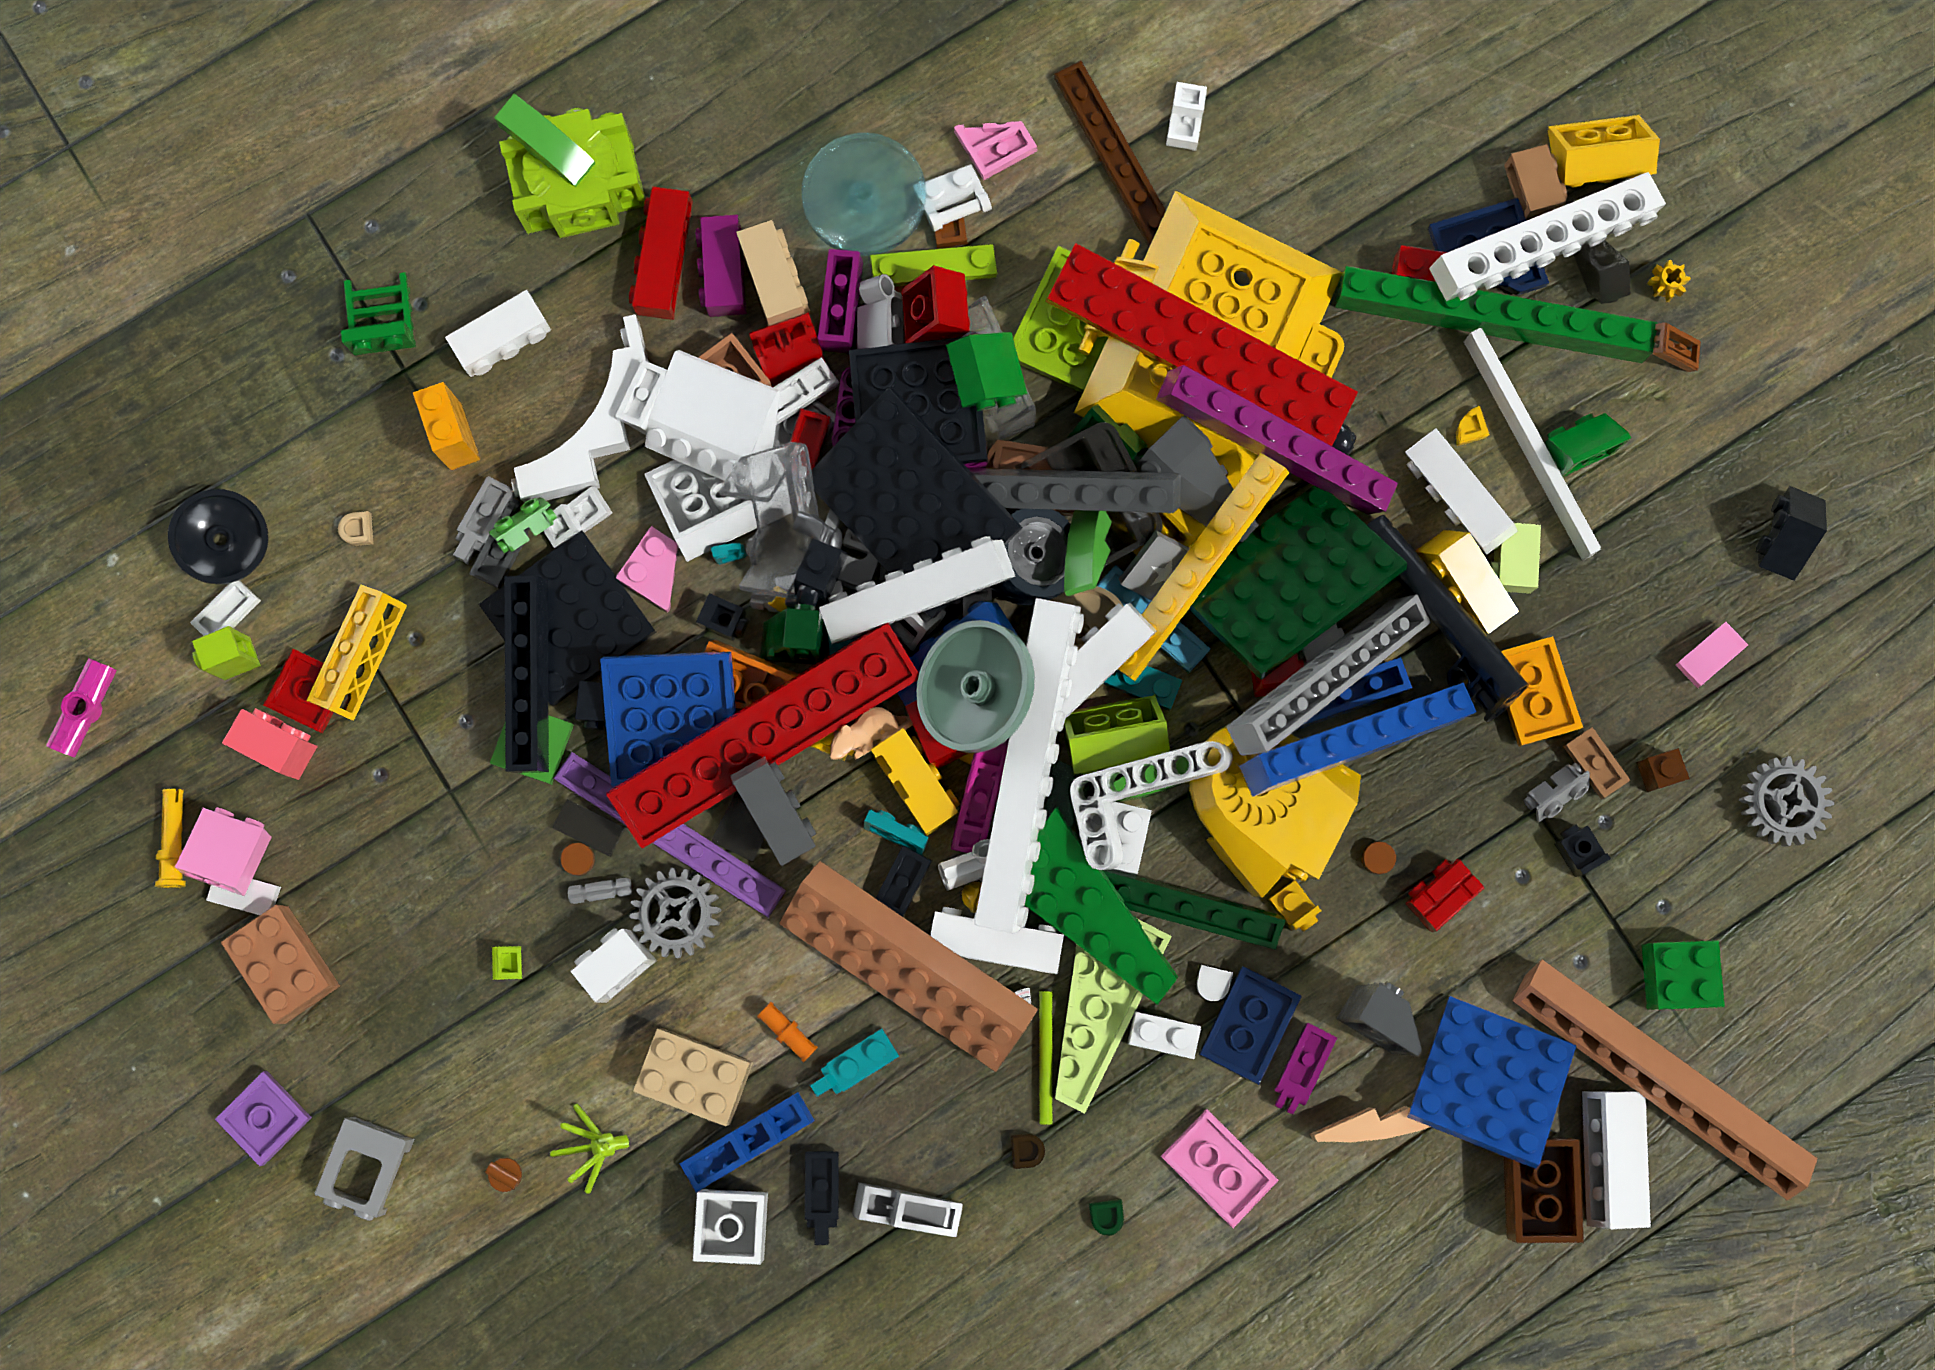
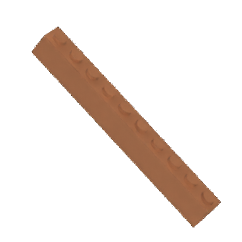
M1541 960L1525 974L1512 1000L1514 1003L1565 1040L1577 1045L1576 1048L1787 1201L1808 1188L1818 1158L1544 960Z

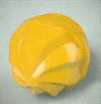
M971 882L962 890V901L970 909V912H977L982 882Z

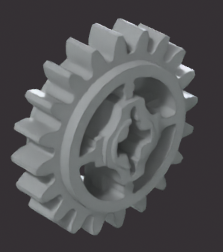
M1791 756L1782 758L1781 763L1778 758H1773L1769 760V766L1765 763L1757 765L1759 773H1748L1747 776L1753 784L1747 783L1741 786L1744 791L1749 793V796L1739 798V801L1749 805V808L1743 810L1741 815H1752L1753 818L1748 822L1747 826L1753 827L1758 825L1760 827L1757 831V837H1763L1769 833V844L1777 843L1780 839L1782 847L1790 846L1792 841L1797 846L1804 844L1805 838L1807 840L1816 839L1814 830L1823 831L1826 829L1821 820L1831 819L1832 815L1826 812L1824 808L1834 805V802L1826 800L1824 796L1832 792V788H1821V784L1825 781L1826 777L1815 778L1813 776L1816 772V766L1804 770L1805 760L1800 759L1793 764ZM1777 776L1787 777L1786 782L1781 784L1778 789L1767 787ZM1803 788L1807 794L1808 800L1803 793ZM1764 803H1766V805L1768 806L1770 810V815L1768 814ZM1795 814L1806 816L1799 825L1786 827L1787 821L1792 819Z
M671 868L668 878H666L664 873L658 871V882L656 883L646 878L645 881L649 887L647 891L637 888L636 891L642 896V900L631 901L633 906L639 908V912L632 913L630 918L640 920V923L634 926L632 930L634 932L644 931V935L640 938L639 942L644 944L651 940L650 952L654 953L661 946L662 957L667 958L670 950L673 949L675 958H681L682 949L685 948L686 952L692 956L694 955L693 945L695 943L703 949L706 947L702 939L703 936L715 937L712 931L709 930V926L720 925V922L712 919V915L721 912V909L712 907L711 903L719 897L716 894L707 896V892L712 885L705 883L699 886L702 878L701 875L697 874L692 880H689V870L684 869L681 876L678 877L676 869ZM672 887H684L691 892L686 897L673 899L665 890ZM656 899L660 906V913L656 922L652 924L650 916L651 907ZM699 902L701 917L698 926L695 927L691 920V913ZM672 906L676 908L682 907V910L679 912L682 917L680 920L674 918L669 920V917L672 915L670 910ZM677 927L687 937L678 940H668L660 934L665 930Z

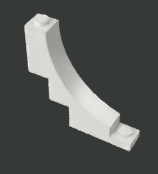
M636 315L623 317L625 328L620 329L626 348L613 350L612 366L607 385L594 412L573 437L548 455L514 468L516 478L511 479L515 497H520L524 503L533 498L539 499L542 497L547 501L586 491L590 487H597L598 489L600 485L594 458L630 450L624 422L616 418L615 415L642 360L649 362L641 326Z

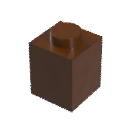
M1679 748L1636 762L1647 793L1690 779Z

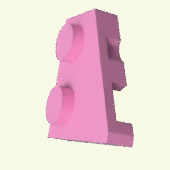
M1022 121L1007 122L1003 125L985 123L983 127L964 128V125L954 127L957 138L983 180L1037 152V145Z
M651 526L616 576V579L668 613L671 608V594L675 577L678 544Z

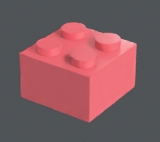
M257 708L254 709L253 713L241 709L222 744L260 764L297 780L300 779L318 747L309 742L311 735L283 723L282 720Z

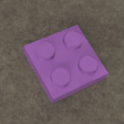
M263 1071L215 1120L259 1166H264L312 1117L268 1071Z

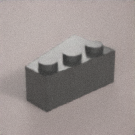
M764 756L730 775L734 786L781 866L816 847L812 837L817 833L808 817L802 820L796 810L801 805L793 791L789 790L786 792L780 781L785 779L776 762L769 764Z

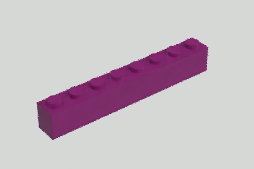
M1185 365L1168 371L1156 398L1159 402L1257 455H1260V453L1266 455L1284 466L1295 476L1319 489L1332 493L1339 500L1367 515L1386 512L1398 483Z

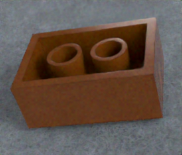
M1548 1137L1537 1169L1503 1156L1507 1239L1515 1243H1584L1579 1139Z

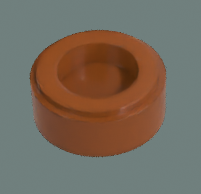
M1374 842L1364 849L1362 863L1365 869L1372 874H1385L1394 867L1396 854L1389 844Z
M582 843L568 845L561 854L562 867L572 875L581 876L587 874L595 863V855L592 849Z

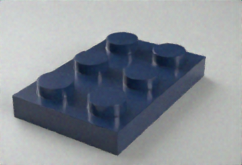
M1241 966L1199 1055L1259 1085L1302 996Z

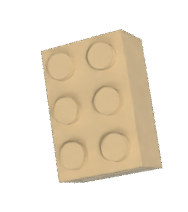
M773 220L736 232L768 326L807 312L811 314L804 289L800 285L797 276L798 273L793 258L790 257L782 228L776 230Z
M657 1028L633 1092L723 1126H728L732 1122L754 1062L669 1030Z

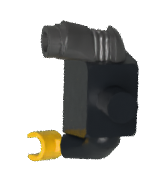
M799 512L795 519L793 530L811 537L812 540L794 579L795 594L788 595L777 588L773 592L776 594L775 599L772 602H768V605L779 612L786 608L795 609L796 604H808L818 607L826 605L828 597H830L848 557L847 552L840 550L842 534L839 528L836 530L832 529L815 514Z

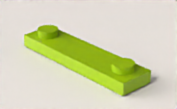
M993 244L870 255L872 278L886 274L893 281L894 287L907 286L933 265L965 273V280L996 278L997 276Z

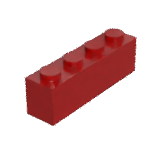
M652 187L651 196L645 198L644 215L647 216L646 226H641L639 232V244L642 245L641 255L636 256L634 262V274L637 275L636 285H631L629 291V304H632L637 315L674 320L693 205L689 191Z

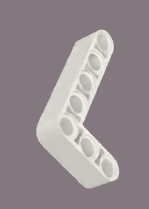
M1204 742L1077 777L1071 784L1070 794L1088 864L1097 870H1109L1118 867L1122 862L1123 850L1111 805L1112 801L1221 773L1231 766L1233 758L1230 748L1218 742ZM1217 748L1221 753V759L1217 765L1211 766L1208 762V754L1212 749ZM1184 756L1189 762V768L1186 773L1180 775L1176 769V763ZM1153 765L1157 770V777L1154 782L1149 783L1145 778V771L1149 766ZM1119 774H1122L1126 779L1125 787L1121 791L1116 790L1114 786L1115 777ZM1088 782H1091L1095 792L1093 797L1088 800L1083 794V789ZM1099 814L1103 824L1101 829L1096 832L1091 826V820L1094 815ZM1103 846H1106L1110 851V859L1106 864L1102 863L1099 859V851Z

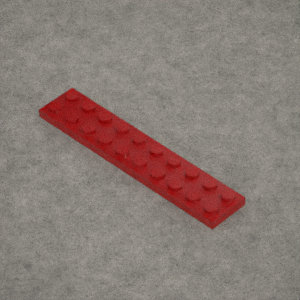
M1077 243L1074 244L1045 301L1172 369L1182 365L1187 366L1330 446L1333 445L1358 391Z
M886 623L869 631L606 792V795L640 848L643 849L736 792L737 789L730 775L764 756L769 764L776 762L777 765L782 764L918 680L919 673L889 623Z

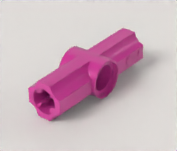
M88 658L73 691L62 700V714L49 738L47 747L68 756L76 757L91 723L97 721L101 716V703L115 676L116 669ZM85 701L86 709L79 715L77 711L78 706L81 702Z

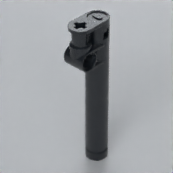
M1385 515L1375 518L1367 526L1407 561L1406 570L1399 574L1396 579L1411 596L1418 595L1428 617L1461 655L1447 673L1448 685L1452 687L1464 682L1471 700H1475L1485 712L1484 720L1486 722L1494 720L1511 706L1527 689L1529 684L1397 528L1392 526L1391 521Z

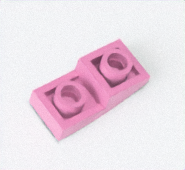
M1725 622L1681 659L1676 666L1699 688L1745 649L1748 644Z

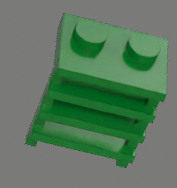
M406 272L399 273L400 285L352 291L351 280H344L348 329L341 330L342 343L353 355L416 347L413 337L414 324L411 318L412 306L409 299L410 288ZM402 295V303L354 309V301ZM398 313L404 314L403 321L356 327L355 319Z

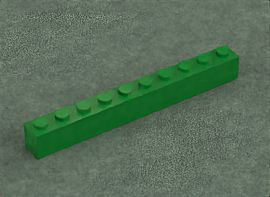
M1349 266L1345 267L1341 275L1335 308L1466 332H1473L1481 328L1485 335L1636 363H1643L1653 353L1655 346L1654 336H1656L1657 332L1655 325L1658 324V322L1482 290H1477L1475 294L1464 300L1456 297L1446 301L1436 282Z

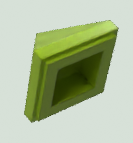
M521 946L492 947L493 980L522 979Z

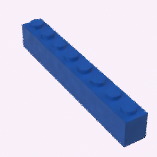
M1463 682L1273 749L1267 753L1259 754L1239 767L1251 795L1254 797L1455 724L1477 711Z

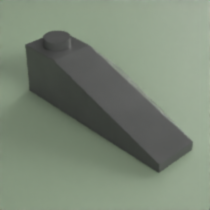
M1185 415L1148 449L1133 468L1135 472L1181 473V506L1179 508L1205 526L1209 524L1234 490L1226 477L1228 472L1223 464L1219 465L1211 451L1213 446L1210 440ZM1256 520L1252 522L1238 542L1245 541L1258 526Z

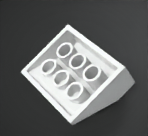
M675 351L648 418L645 447L742 489H748L768 481L781 391L683 351Z
M772 450L768 481L748 489H742L677 460H672L644 474L673 537L687 562L710 551L711 547L723 545L801 507L774 450Z

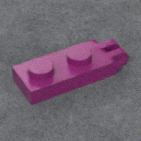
M1310 1023L1305 1024L1274 1091L1280 1093L1275 1102L1276 1107L1281 1109L1286 1099L1289 1098L1291 1101L1286 1112L1293 1115L1299 1104L1306 1105L1337 1037Z

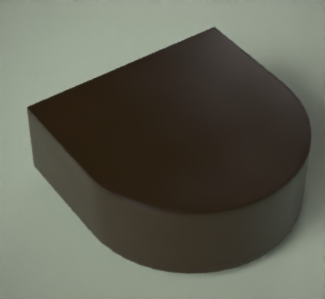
M1033 1134L1011 1135L1013 1169L1032 1168L1042 1162L1045 1156V1147L1039 1137Z

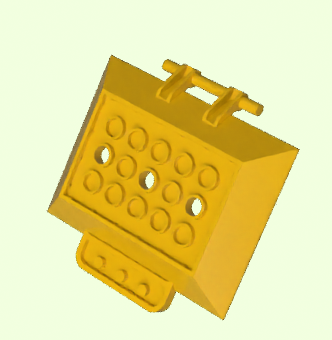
M1177 191L1174 192L1144 260L1133 259L1140 245L1133 239H1128L1121 257L1116 258L1114 263L1332 378L1344 351V341L1337 332L1320 323L1343 272ZM1237 271L1245 272L1249 277V285H1238L1234 280V273ZM1086 323L1084 327L1086 333L1078 348L1080 353L1089 355L1097 338L1106 336L1108 339L1074 413L1084 417L1091 407L1098 404L1119 426L1127 423L1148 445L1146 448L1149 449L1184 416L1156 400L1165 377L1172 368ZM1187 417L1210 440L1213 446L1211 451L1219 465L1223 464L1228 472L1226 477L1234 489L1259 455Z

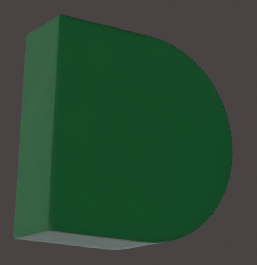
M1122 1199L1089 1203L1091 1223L1098 1233L1110 1236L1121 1230L1124 1224Z

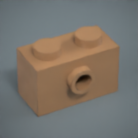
M1547 144L1510 155L1504 167L1514 197L1519 199L1526 220L1560 208L1566 203L1567 190L1564 183L1559 181L1557 160L1554 154H1550Z

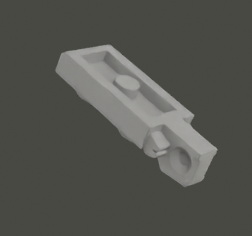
M489 476L486 477L457 528L456 540L460 543L453 554L456 559L469 564L476 551L481 552L490 535L488 532L494 528V524L501 518L507 504L512 498H515L513 488Z

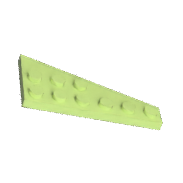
M1138 919L1142 925L1141 928L1163 954L1172 936ZM1077 944L1055 1099L1085 1114L1143 994Z

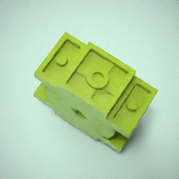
M574 108L568 110L563 115L554 117L544 116L595 161V165L576 187L527 152L525 147L510 136L507 140L499 141L501 153L506 161L514 200H512L514 211L527 234L555 228L559 237L564 238L619 225V212L644 207L646 197L635 159L633 141L622 113H605L599 116L598 119H593L589 108L584 110Z

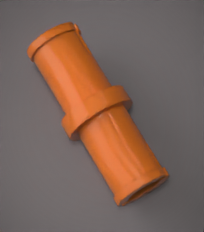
M770 1002L759 1013L757 1018H760L778 1036L776 1040L780 1044L784 1042L804 1062L818 1047L797 1028L798 1024L795 1021L791 1022L773 1005V1002Z

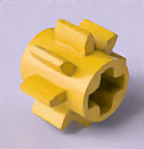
M1669 260L1664 265V268L1657 265L1652 270L1655 276L1647 282V285L1653 286V296L1665 297L1666 302H1669L1674 297V293L1681 297L1686 292L1683 285H1686L1691 280V277L1685 275L1683 270L1685 265H1674L1672 260ZM1667 278L1672 281L1671 284L1666 281Z

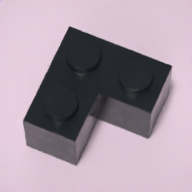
M1789 485L1784 495L1779 494L1772 505L1771 512L1774 513L1771 527L1773 528L1768 536L1763 535L1760 538L1756 547V553H1758L1759 567L1795 581L1827 532L1826 501Z

